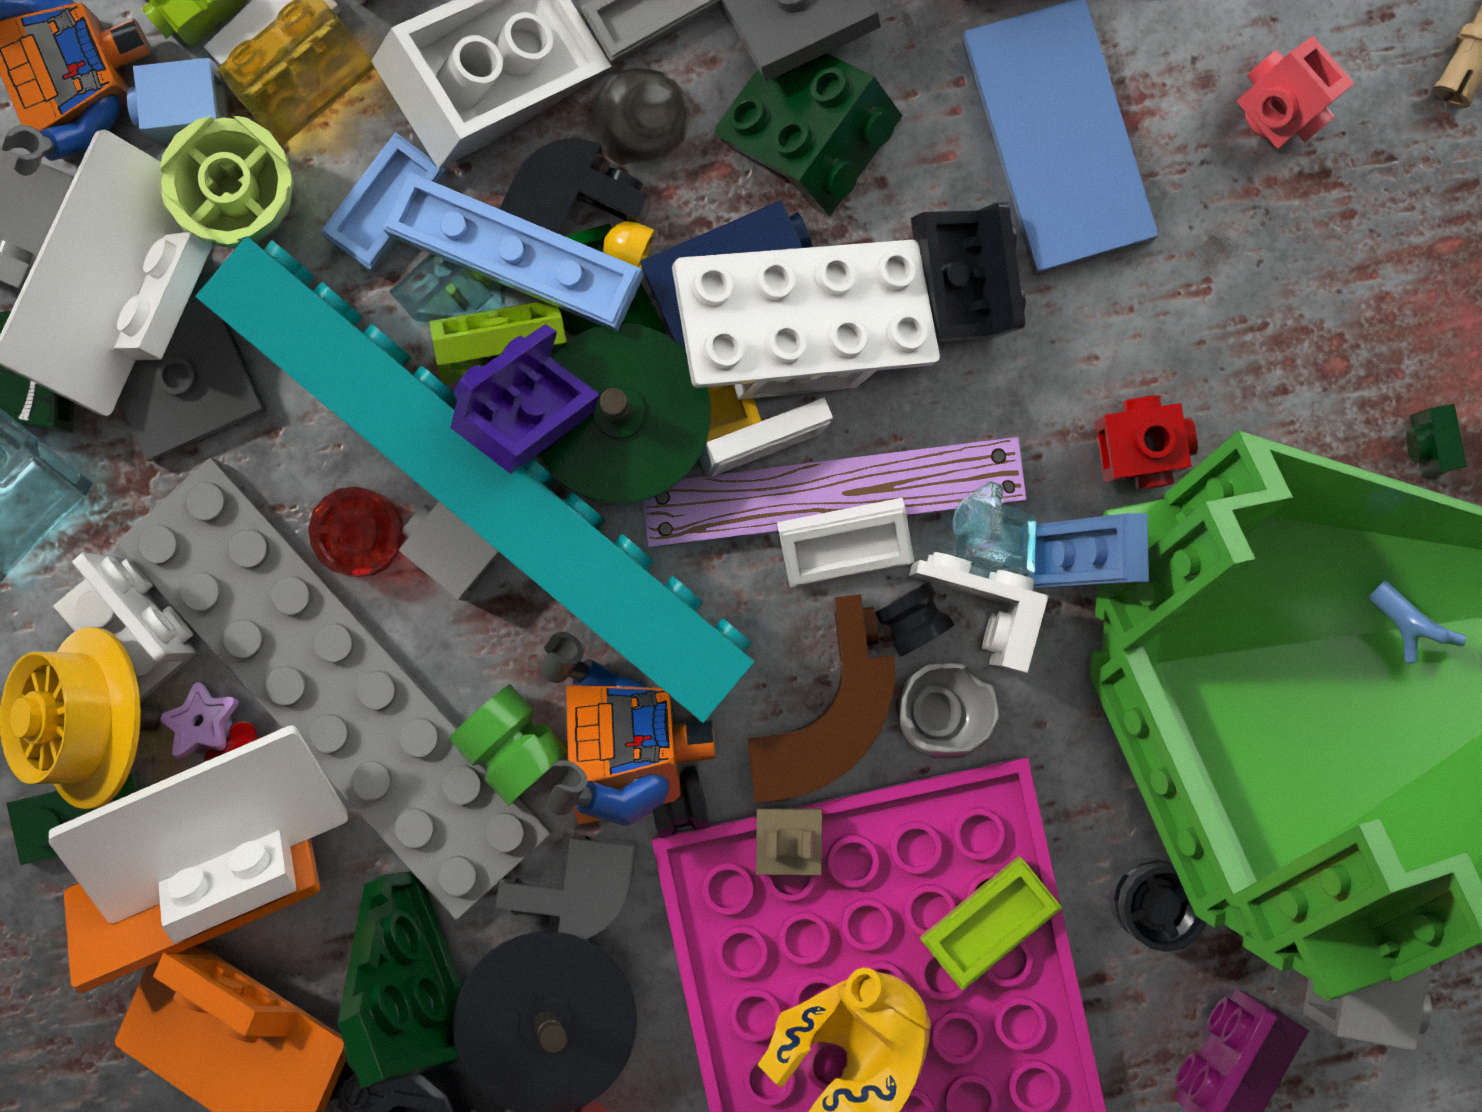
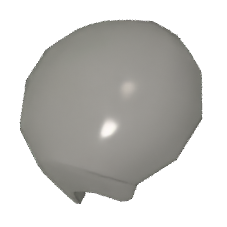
M959 663L925 665L905 680L895 702L902 735L914 748L931 758H962L991 739L1000 719L998 696L994 686L981 681L966 665Z

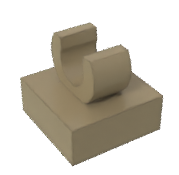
M757 807L756 875H821L822 809Z

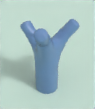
M1387 580L1368 597L1398 627L1404 642V661L1406 663L1412 664L1418 661L1417 648L1420 637H1426L1441 644H1452L1459 647L1464 646L1466 643V636L1464 634L1453 632L1431 620L1413 606Z

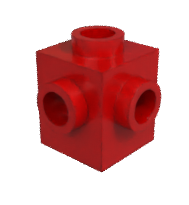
M1161 395L1133 398L1122 402L1124 412L1106 414L1094 421L1104 483L1135 479L1136 490L1163 487L1175 484L1173 473L1192 467L1190 456L1196 455L1198 451L1197 433L1193 419L1191 417L1184 418L1182 403L1162 406ZM1144 435L1151 439L1153 450H1150L1145 445Z

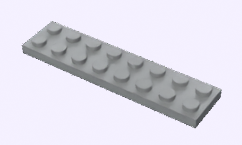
M210 457L116 542L120 549L133 561L282 728L295 726L326 777L455 920L462 916L553 832L521 796L510 806L500 798L485 781L487 767L484 764L472 766L449 741L448 738L459 727L216 459Z

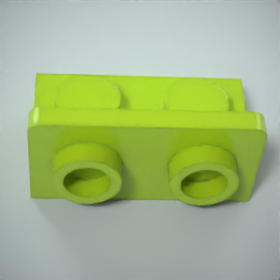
M544 301L429 321L440 380L444 384L459 382L470 368L476 365L485 366L501 355L505 347L518 336L525 338L544 324L557 331L551 356L563 343H566L563 320L559 308Z

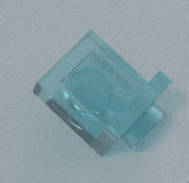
M989 481L958 503L952 522L953 532L956 534L955 557L971 561V566L990 572H997L998 569L1026 577L1035 572L1036 515L1004 505L1002 484Z

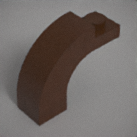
M861 594L833 598L840 657V679L836 693L828 707L815 720L800 728L747 736L755 803L799 797L829 785L856 765L878 737L885 723L893 697L895 658L894 655L868 658L867 645L878 644V631L874 606L862 607Z

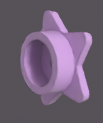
M200 682L193 684L184 704L163 713L160 717V721L175 733L172 748L174 758L177 761H181L194 751L206 753L209 749L224 750L226 738L229 736V728L232 725L230 715L238 707L239 701L233 697L212 698L204 684ZM200 717H203V723L200 726H195V722Z

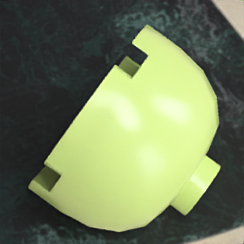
M210 116L197 119L174 136L162 155L160 170L163 172L161 180L163 192L161 191L164 205L184 231L191 232L204 242L212 243L214 246L235 249L247 236L255 243H259L278 229L290 210L294 181L288 157L269 130L249 118L233 116L235 119L223 117L213 120Z

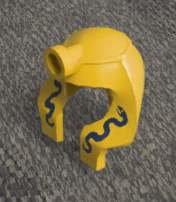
M859 968L847 980L826 989L795 1007L783 1011L778 1016L769 1048L757 1065L776 1085L783 1087L809 1053L811 1044L820 1042L834 1043L846 1051L847 1067L843 1069L842 1077L836 1078L825 1089L808 1112H899L910 1096L921 1073L929 1044L930 1028L932 1027L931 1020L922 998L905 981L896 976L880 973L870 968Z

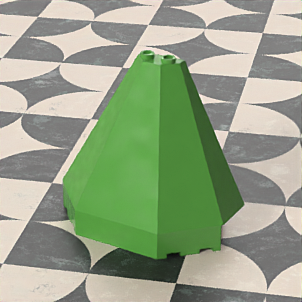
M1238 430L1164 494V499L1105 510L1103 516L1147 513L1149 582L1097 585L1095 617L1104 621L1102 649L1091 652L1089 677L1195 916L1214 928L1226 925L1244 937L1243 947L1283 972L1293 968L1312 980L1313 992L1327 1001L1387 980L1394 983L1481 944L1482 506ZM1387 580L1413 606L1431 620L1453 632L1464 634L1466 636V643L1464 646L1459 647L1452 644H1441L1435 640L1420 637L1417 648L1418 661L1412 664L1406 663L1404 661V642L1398 627L1368 597Z

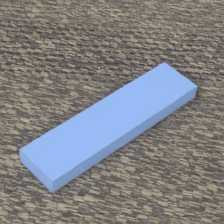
M409 172L383 227L384 232L392 238L617 333L644 277V273L639 267Z

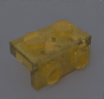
M293 0L285 5L278 13L277 18L254 38L238 44L230 52L227 60L217 68V73L262 127L269 130L282 147L375 70V67L370 57L323 0Z

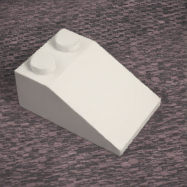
M453 0L391 27L371 61L438 169L488 146L605 74L612 67L571 0Z

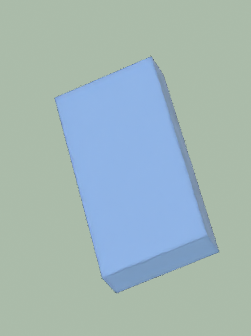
M395 132L320 233L372 273H375L399 241L388 236L384 232L383 227L409 172L440 185L449 173L444 167L438 169L429 156Z

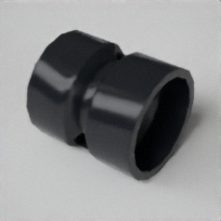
M1152 857L1133 860L1121 868L1112 881L1109 894L1112 915L1122 929L1150 949L1164 952L1184 949L1198 939L1207 925L1206 922L1195 916L1173 864L1166 860Z

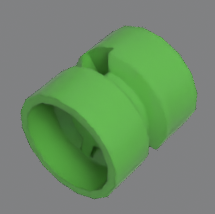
M511 684L504 687L488 700L448 738L472 766L484 764L487 767L485 781L508 806L549 771L553 763L560 761L568 754L566 745L547 724L535 726L531 722L534 710Z

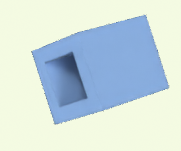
M210 58L133 66L135 87L128 88L127 106L130 119L134 126H139V129L156 144L171 142L178 132L197 119L210 116L213 120L223 117L229 118L225 74Z

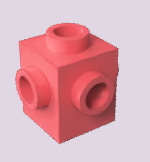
M1312 35L1285 57L1276 49L1247 75L1254 85L1236 102L1246 112L1245 117L1252 130L1262 138L1269 139L1279 149L1296 134L1304 143L1307 142L1335 118L1327 107L1355 83Z

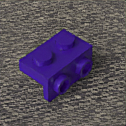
M544 324L525 338L523 336L514 338L505 347L501 355L485 366L476 365L470 368L462 376L454 392L457 403L450 428L510 474L514 473L593 414L600 396L599 393L550 358L557 331L547 324Z

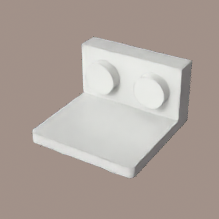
M82 552L72 561L85 579L53 606L74 631L85 627L103 628L110 631L121 641L132 661L139 687L140 702H142L199 654L188 640L194 635V632L184 618L172 607L167 606L163 610L148 593L153 584L130 558L127 557L122 561L119 557L111 555L106 556Z
M939 552L929 555L927 561L918 560L911 564L908 575L910 578L925 582L929 581L935 585L1005 604L1003 612L991 613L982 649L991 651L988 665L1009 671L1028 673L1049 595L1033 591L1035 579L998 569L997 572H990L989 578L969 573L971 561Z

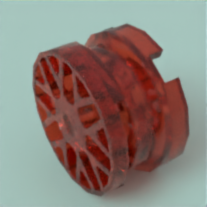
M357 486L340 488L325 496L313 510L308 527L310 546L318 560L333 572L358 578L375 576L390 568L401 554L399 549L404 544L406 538L401 533L405 527L404 519L396 505L382 494Z

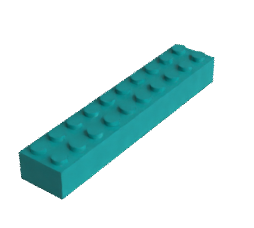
M246 236L195 297L704 723L755 662L745 653L753 642L724 618L713 627L696 611L703 601L673 575L665 585L652 576L647 570L654 563V560L624 534H621L614 543L598 530L606 520L574 492L571 491L564 501L553 493L550 488L557 479L533 458L510 474L452 430L450 426L455 411L452 407L457 403V398H455L454 392L422 365L414 375L405 369L404 366L412 358L372 323L362 333L356 325L363 316L323 282L312 291L308 285L315 276L273 240L262 249Z

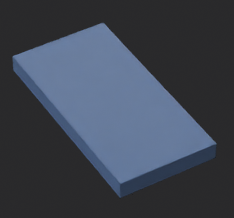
M1069 0L964 31L962 37L1034 274L1037 275L1155 240L1159 236L1087 1Z

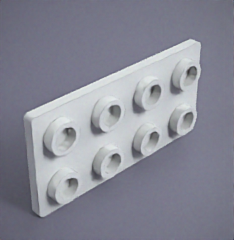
M100 130L94 134L0 334V366L101 416H108L112 413L136 360L162 359L213 246L212 243L204 242L191 232L184 231L164 205L161 191L163 192L161 186L163 174L160 170L161 161L108 130Z
M916 240L678 258L672 265L691 383L696 388L735 384L737 400L857 388L876 371L931 366L940 358L920 248Z
M287 726L49 830V844L108 923H117L160 904L162 928L175 944L296 891L290 847L346 823L348 816L345 806L295 726Z

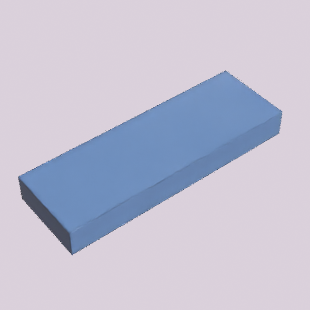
M1125 513L1030 525L1029 571L1030 578L1035 579L1033 588L1149 582L1147 513Z

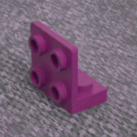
M1236 988L1231 999L1227 997L1222 998L1212 1011L1207 1023V1031L1211 1034L1199 1055L1191 1053L1181 1065L1175 1079V1087L1179 1090L1174 1099L1187 1112H1263L1309 1030Z

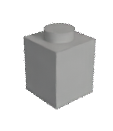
M440 502L433 509L427 504L422 506L411 517L401 532L408 539L400 547L399 551L453 597L461 601H466L503 557L498 550Z

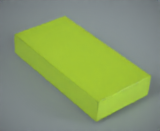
M1018 855L919 938L963 991L1058 913L1062 907L1026 862Z

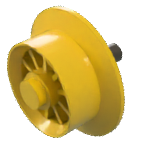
M85 627L67 637L57 652H29L15 663L6 680L1 699L0 736L2 748L11 771L20 781L27 784H53L62 798L70 805L80 809L100 808L109 803L123 787L135 759L140 731H156L161 725V711L156 705H140L136 673L130 656L121 641L106 629Z

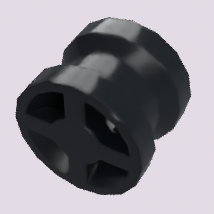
M929 581L875 612L880 624L889 626L896 638L893 646L900 657L914 651L955 626L950 616L939 612L933 602L935 591Z
M697 765L685 767L679 775L680 797L673 802L662 804L653 810L659 838L673 835L677 828L691 826L696 830L710 827L705 795Z

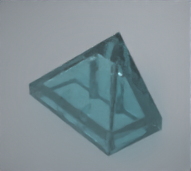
M429 254L389 292L419 325H430L429 321L504 308L507 286L433 254Z

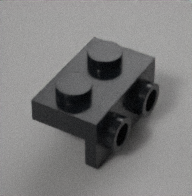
M995 202L979 210L922 212L910 218L913 240L918 242L937 342L993 339L1025 327L1024 310L1026 300L1024 291L1020 286L1015 250L1017 234L1012 224L1010 206L1007 202Z

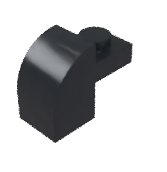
M576 138L551 142L532 153L517 171L499 209L565 237L569 235L583 204L622 222H636L642 225L651 206L648 194L641 192L643 183L637 178L612 167L608 169L606 175L599 172L605 160L601 144Z

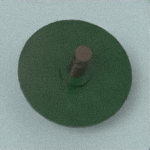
M622 323L618 333L603 326L583 331L569 339L552 354L550 358L600 394L593 414L539 453L545 465L560 482L574 492L592 500L611 504H627L648 500L668 491L690 472L701 456L707 442L711 424V403L707 387L696 388L692 385L686 350L681 345L652 328Z

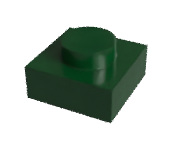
M1455 404L1428 408L1410 415L1412 426H1409L1406 431L1407 449L1413 463L1419 464L1421 476L1467 467Z

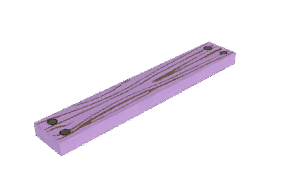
M1014 437L725 473L713 477L709 475L685 478L668 491L651 499L644 500L643 509L648 547L653 548L779 532L777 522L903 498L906 515L910 516L1022 502L1026 500L1019 438Z

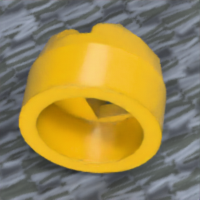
M626 221L617 224L606 235L603 251L605 254L642 269L640 261L646 259L649 254L655 229L636 222Z

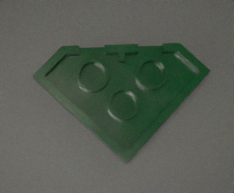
M412 871L384 874L364 884L337 1023L345 1043L344 1053L347 1063L356 1073L361 1089L460 1062V1056L456 1051L453 1037V1017L462 983L426 888Z

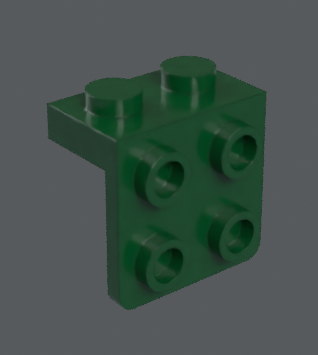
M826 53L765 82L760 71L757 69L718 122L716 134L723 143L786 176L812 208L830 217L842 199L853 190L858 177L879 148L890 139L894 127L903 115L873 75Z

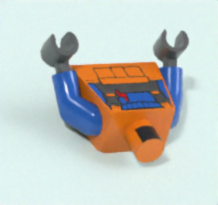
M0 0V75L21 125L14 126L7 132L2 150L9 151L19 147L31 153L22 155L17 159L14 167L16 172L23 176L33 174L39 168L44 156L50 161H55L87 151L97 131H109L120 116V107L127 103L128 85L120 67L151 54L149 43L136 19L133 18L104 31L98 17L83 3H75L73 0Z
M561 631L551 636L544 647L548 655L541 663V673L546 680L553 683H560L571 677L573 678L574 685L566 686L568 761L560 760L553 763L542 781L544 787L553 789L547 798L548 808L551 812L557 815H566L574 807L578 824L605 820L622 826H628L662 804L675 801L681 795L679 763L716 759L712 720L705 721L704 723L700 721L676 724L671 696L662 688H652L620 676L592 659L582 662L583 647L581 642L570 633Z

